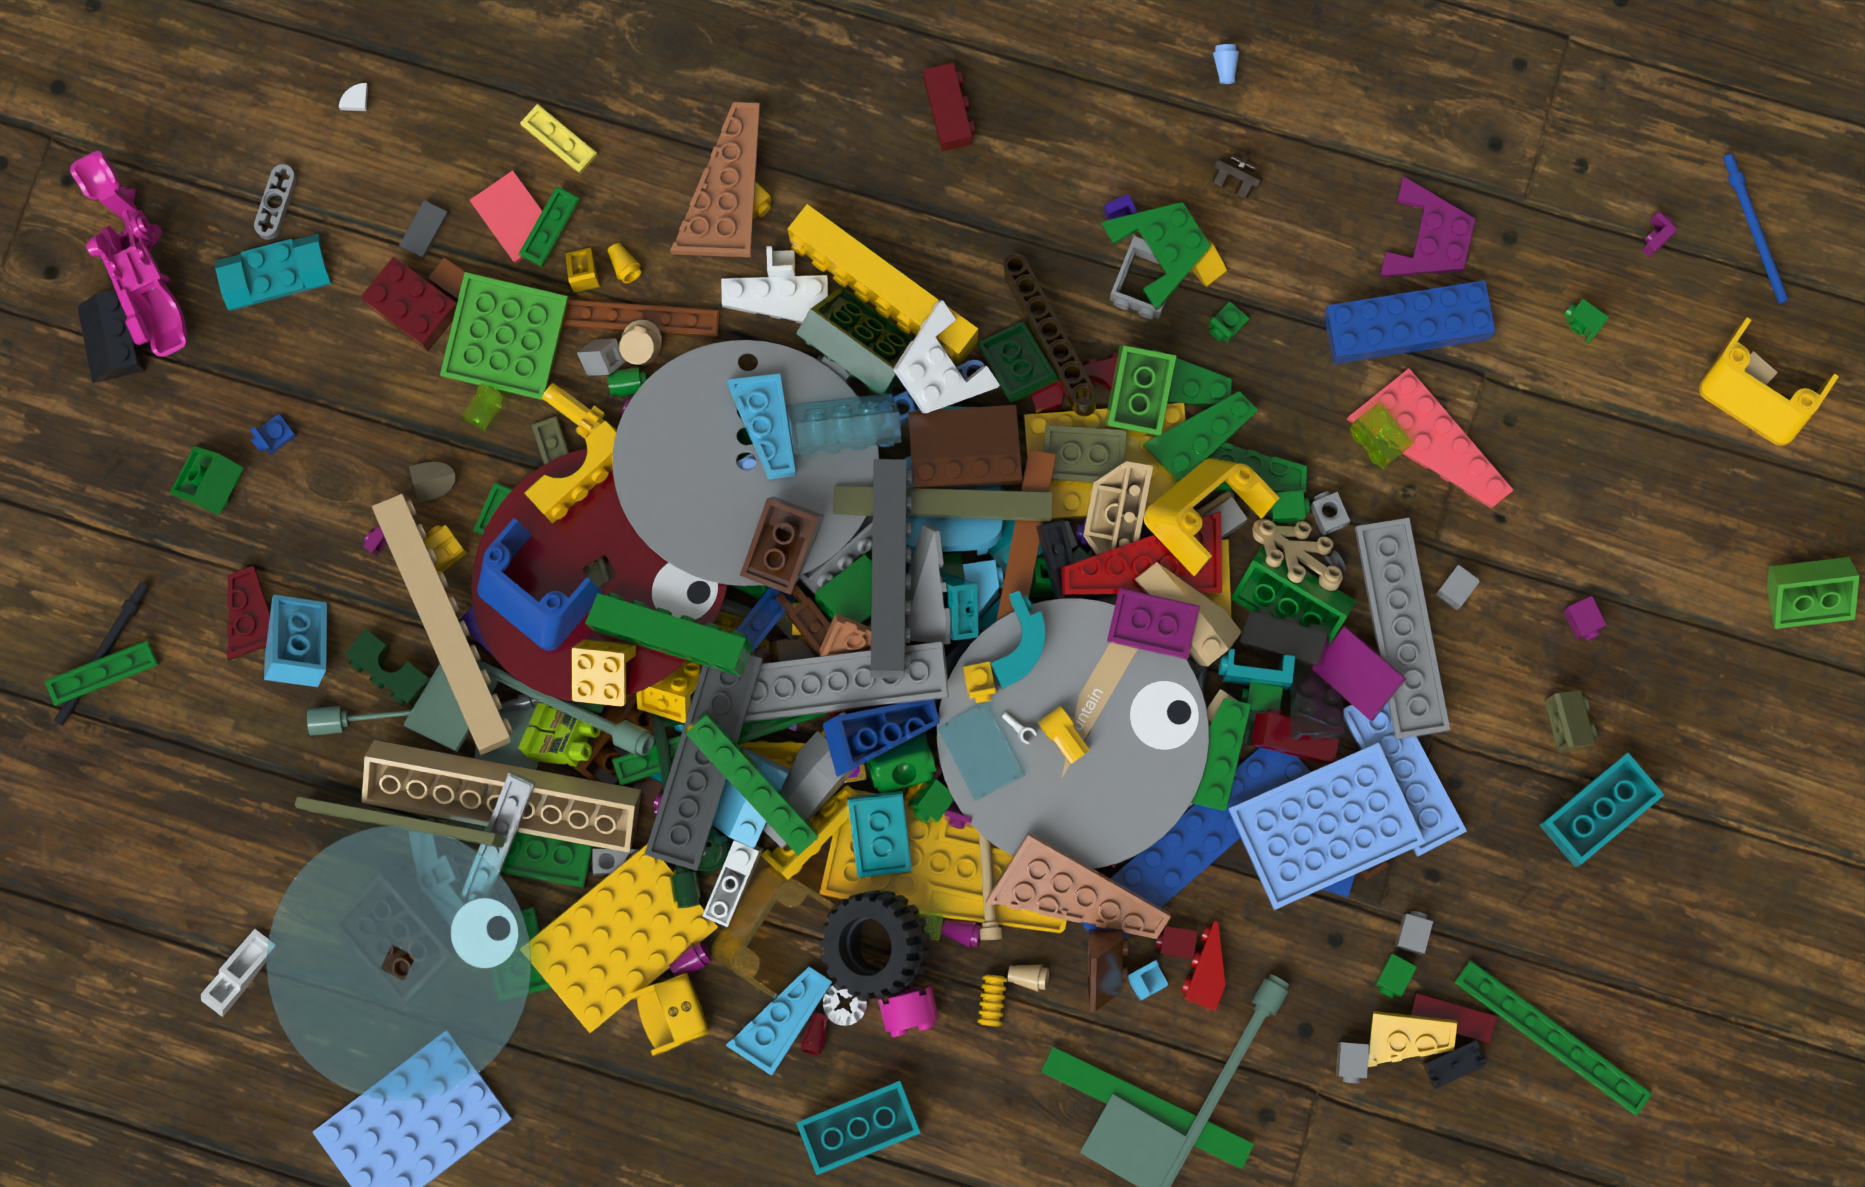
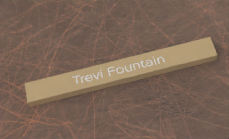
M1110 643L1079 694L1074 718L1069 716L1074 724V729L1083 741L1138 649ZM1065 759L1061 779L1063 778L1065 772L1070 766L1069 761H1067V759Z

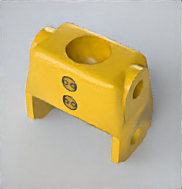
M687 973L630 994L632 1000L637 999L643 1027L655 1048L651 1051L652 1056L665 1053L710 1033L696 992Z

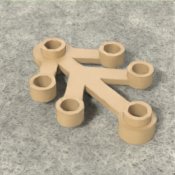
M1260 519L1254 523L1252 528L1253 537L1257 542L1264 544L1267 555L1265 561L1269 566L1279 567L1285 556L1289 580L1299 583L1306 574L1305 568L1298 564L1299 560L1320 575L1319 584L1324 589L1329 591L1338 589L1343 579L1341 570L1336 566L1326 567L1306 553L1315 552L1328 555L1333 547V541L1330 538L1320 537L1317 542L1289 541L1285 538L1297 537L1301 540L1307 539L1312 528L1304 521L1298 522L1295 527L1277 526L1272 521ZM1275 544L1283 549L1284 555L1280 550L1276 549Z

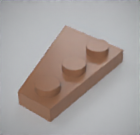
M835 613L820 647V657L871 651V627Z

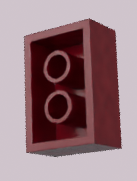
M394 256L360 297L367 307L427 352L452 323L457 306L453 300Z

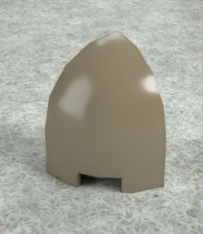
M434 461L409 466L418 503L445 495L455 483V473L452 467L445 463Z

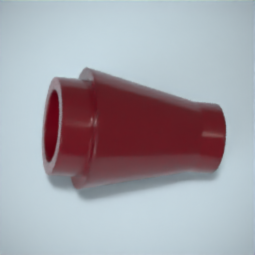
M820 1013L812 1014L811 1020L799 1040L801 1044L800 1051L821 1056V1052L825 1050L828 1016Z

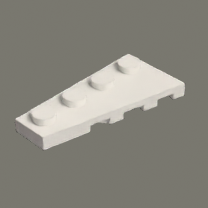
M827 275L721 279L722 307L753 314L769 315L777 319L793 320L796 323L802 324L809 310L828 296Z

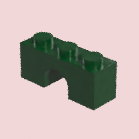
M364 629L345 653L351 659L348 664L359 673L366 670L372 675L369 680L381 690L386 686L393 691L390 697L403 706L407 702L413 707L430 679L408 661L399 671L394 673L386 672L383 667V660L391 648Z

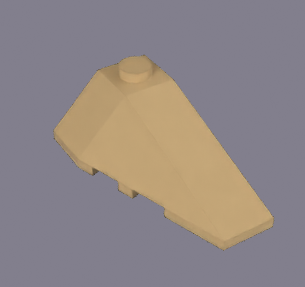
M1155 562L1135 578L1145 594L1200 606L1190 649V655L1198 665L1209 666L1228 651L1240 635V629L1226 610L1159 563Z

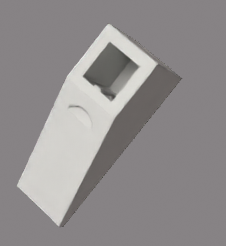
M737 840L733 841L703 917L726 927L729 926L755 871L763 848L759 846L752 848Z

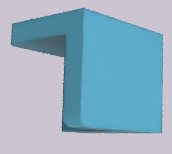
M1157 960L1127 976L1139 1001L1168 985L1158 966Z

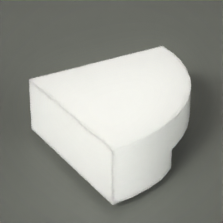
M360 83L349 88L340 100V110L367 111V83Z

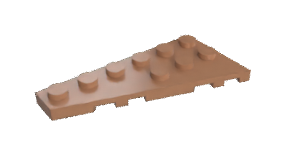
M1029 832L986 899L987 904L1010 906L1011 909L1029 910L1038 912L1039 915L1077 923H1091L1101 928L1110 927L1123 930L1125 933L1153 939L1158 938L1171 918L1170 912Z

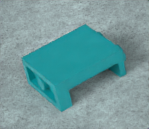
M1230 648L1227 654L1222 655V659H1220L1218 675H1223L1222 683L1248 686L1250 682L1281 686L1283 690L1287 691L1293 681L1295 656L1284 655L1279 662L1278 670L1234 665L1235 649Z

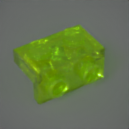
M1380 402L1355 420L1350 427L1354 440L1365 447L1369 452L1368 455L1372 462L1379 465L1382 469L1386 468L1394 459L1414 444Z

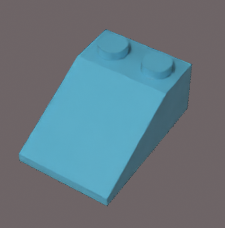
M273 595L265 651L264 680L312 687L319 686L326 671L327 602Z

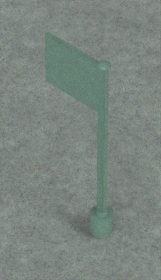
M480 660L476 661L480 671L486 669L492 684L487 686L490 694L493 693L498 682L612 735L615 746L637 756H646L654 745L655 738L647 729L627 720L615 724L566 700L544 695L529 688L512 675ZM439 664L403 725L458 752L470 730L442 666Z
M1272 974L1269 975L1268 979L1263 980L1251 1001L1256 1005L1254 1008L1255 1013L1186 1136L1113 1094L1080 1153L1137 1187H1171L1264 1018L1269 1017L1270 1014L1276 1016L1288 994L1289 984Z

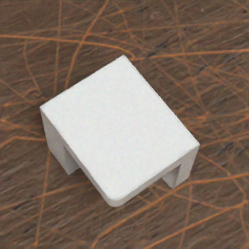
M767 246L768 277L795 276V251H773L772 246Z

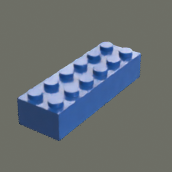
M1485 280L1327 305L1324 312L1333 365L1490 340L1495 333Z

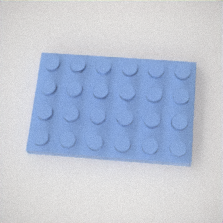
M1379 743L1228 809L1273 910L1425 844Z
M446 1030L313 1131V1134L351 1187H425L513 1118L451 1033Z

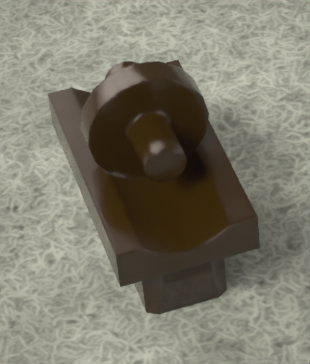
M1248 151L1245 152L1243 157L1233 153L1230 160L1239 164L1238 168L1221 159H1218L1214 166L1217 169L1213 182L1226 188L1231 176L1241 179L1235 193L1244 198H1248L1255 187L1260 186L1262 180L1243 171L1244 168H1247L1254 172L1257 164L1249 161L1251 153Z

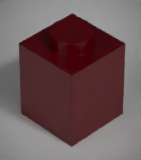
M1165 926L1163 932L1156 939L1155 948H1160L1159 955L1193 960L1198 931Z

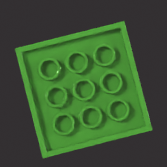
M464 272L440 376L543 400L542 396L548 388L569 297Z

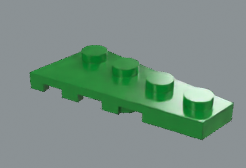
M1226 442L1209 457L1248 465L1274 492L1303 490L1304 495L1306 494L1307 466L1274 456L1269 457L1250 449L1238 448ZM1225 481L1214 489V491H1234Z

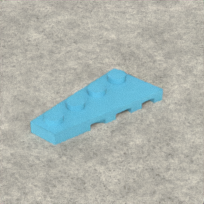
M781 374L728 379L727 386L768 480L795 477Z

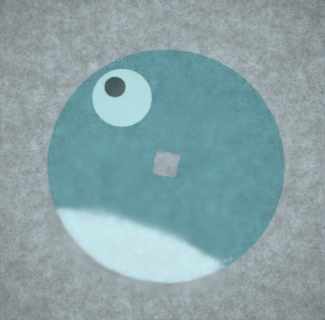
M385 826L360 831L340 839L316 855L289 885L280 901L269 935L267 949L269 991L275 1012L288 1039L299 1054L324 1077L347 1090L370 1098L396 1101L423 1099L449 1091L473 1078L499 1054L510 1039L523 1012L529 991L531 975L529 936L523 915L513 893L500 874L486 859L469 846L448 836L401 828L400 826ZM392 945L415 957L405 980H401L381 969Z

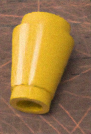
M621 243L613 244L608 248L607 252L619 280H622L623 283H630L641 275L640 264Z

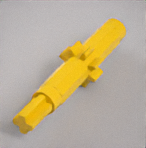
M554 383L547 388L542 396L543 400L577 424L576 432L584 438L605 421L602 419L605 414L594 405L591 410Z

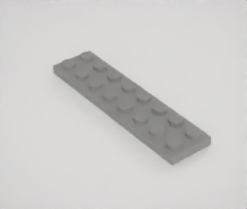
M1410 518L1356 526L1355 533L1378 654L1407 678L1388 701L1394 738L1398 740L1450 731Z
M935 642L905 646V653H910V670H904V678H870L871 651L762 664L744 723L949 698L944 643Z

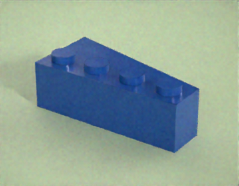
M934 700L899 703L835 716L825 722L823 728L836 776L839 777L940 724Z

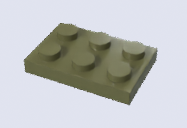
M1046 425L1044 452L1056 454L1051 480L1093 483L1124 463L1126 430Z

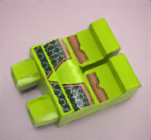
M537 703L529 721L531 727L526 728L518 749L530 761L554 764L568 763L570 766L577 767L579 761L589 760L592 747L587 741L589 737H599L601 730L555 708H550L547 704Z

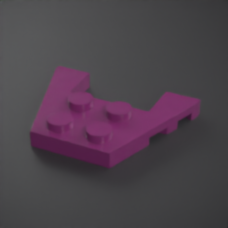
M1403 177L1396 203L1423 209L1413 258L1386 252L1380 277L1389 278L1390 276L1397 275L1413 276V274L1421 273L1437 274L1463 271L1475 218Z

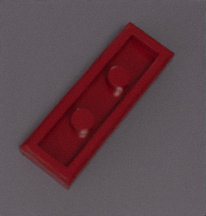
M1415 993L1410 1015L1456 1020L1457 1035L1488 1044L1491 1041L1497 1016Z

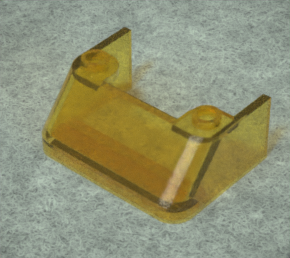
M767 867L758 874L739 903L729 926H724L714 941L711 949L712 955L717 962L776 999L778 994L753 979L759 970L760 960L756 953L747 948L749 942L776 901L793 908L802 904L808 895L829 910L836 907L833 903L791 877L787 880L774 867Z

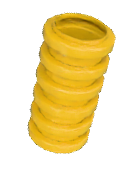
M986 974L982 977L985 980V984L981 986L984 989V993L980 995V997H983V1002L979 1004L982 1006V1010H979L978 1013L981 1014V1019H978V1023L980 1025L999 1027V1025H1002L1000 1017H1003L1001 1008H1004L1002 1000H1005L1003 991H1006L1004 982H1007V978Z

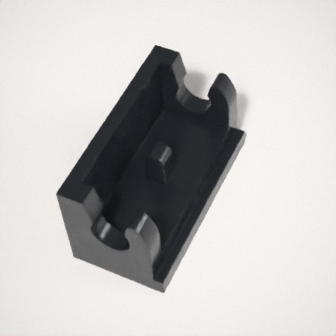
M1477 1040L1466 1043L1453 1051H1449L1422 1064L1434 1089L1484 1067L1486 1060L1484 1057L1482 1058L1479 1052L1480 1046Z

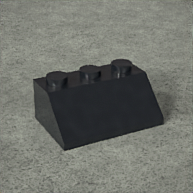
M115 290L95 294L77 307L93 383L145 371L141 347L133 341L125 323L127 319Z

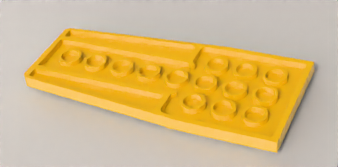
M853 789L860 796L874 794ZM904 800L912 871L857 878L850 817L841 825L839 831L832 836L820 895L848 899L849 896L869 891H891L896 896L902 895L909 901L908 906L915 905L919 910L918 915L985 923L979 832L973 826L971 828L965 826L963 830L948 825L949 821H945V813L939 822L923 823L913 816L914 811L907 806L909 801ZM990 842L994 887L1013 856ZM995 905V918L1000 926L1052 933H1062L1065 930L1067 920L1039 915L1038 912L1024 909L1015 910L1011 909L1010 906Z

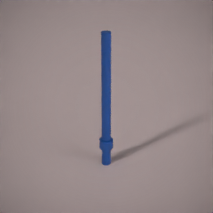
M1728 154L1723 157V160L1730 175L1728 177L1730 186L1735 188L1778 304L1785 303L1789 299L1745 186L1747 181L1743 172L1739 171L1734 155Z

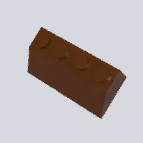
M637 693L626 696V704L624 706L604 705L602 713L597 714L615 724L627 720L649 730L650 734L654 736L651 713L637 709ZM601 730L599 737H589L587 741L592 747L589 760L579 761L577 767H571L589 780L621 786L612 760L630 754V752L615 746L612 735Z

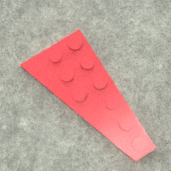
M1410 368L1347 418L1351 423L1361 426L1369 434L1382 439L1395 450L1426 469L1429 468L1442 479L1460 487L1465 493L1491 509L1513 491L1512 487Z

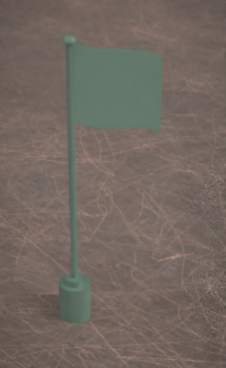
M537 704L534 705V708L526 710L519 708L504 713L498 710L501 719L507 718L513 733L509 734L511 743L483 755H480L476 746L474 759L537 770L539 762L530 761L518 749L526 728L531 727L529 721ZM342 706L311 708L307 710L308 731L310 736L344 733V727L349 726V721L409 716L412 710L348 716V712L343 711Z

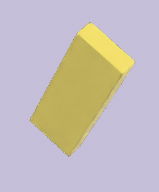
M538 104L520 122L523 128L579 174L597 156V152Z

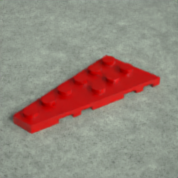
M1221 511L1202 517V527L1194 536L1212 555L1197 575L1193 576L1155 535H1151L1062 567V595L1118 594L1119 588L1145 593L1135 578L1155 562L1162 565L1200 593H1222Z

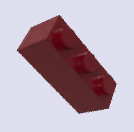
M954 63L924 69L923 79L941 152L972 145V136L976 135L973 120H968L966 111L970 110L967 95L962 96L960 87L964 86L961 71L955 70Z
M1267 709L1266 713H1256L1251 746L1318 763L1335 762L1340 730L1330 728V723L1315 721L1314 724L1307 722V717L1291 715V718L1283 716V711L1277 709Z

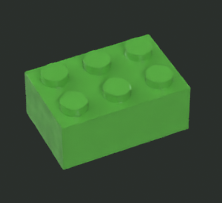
M1124 345L1119 346L1104 425L1161 436L1176 355Z

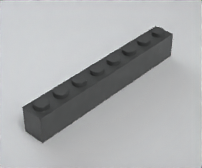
M874 459L870 678H904V670H910V653H905V643H910V626H905V616H910L911 601L905 600V590L911 589V573H905V564H911V547H906V537H911V521H906V511H911L912 495H906V485H912V469H906L907 460Z

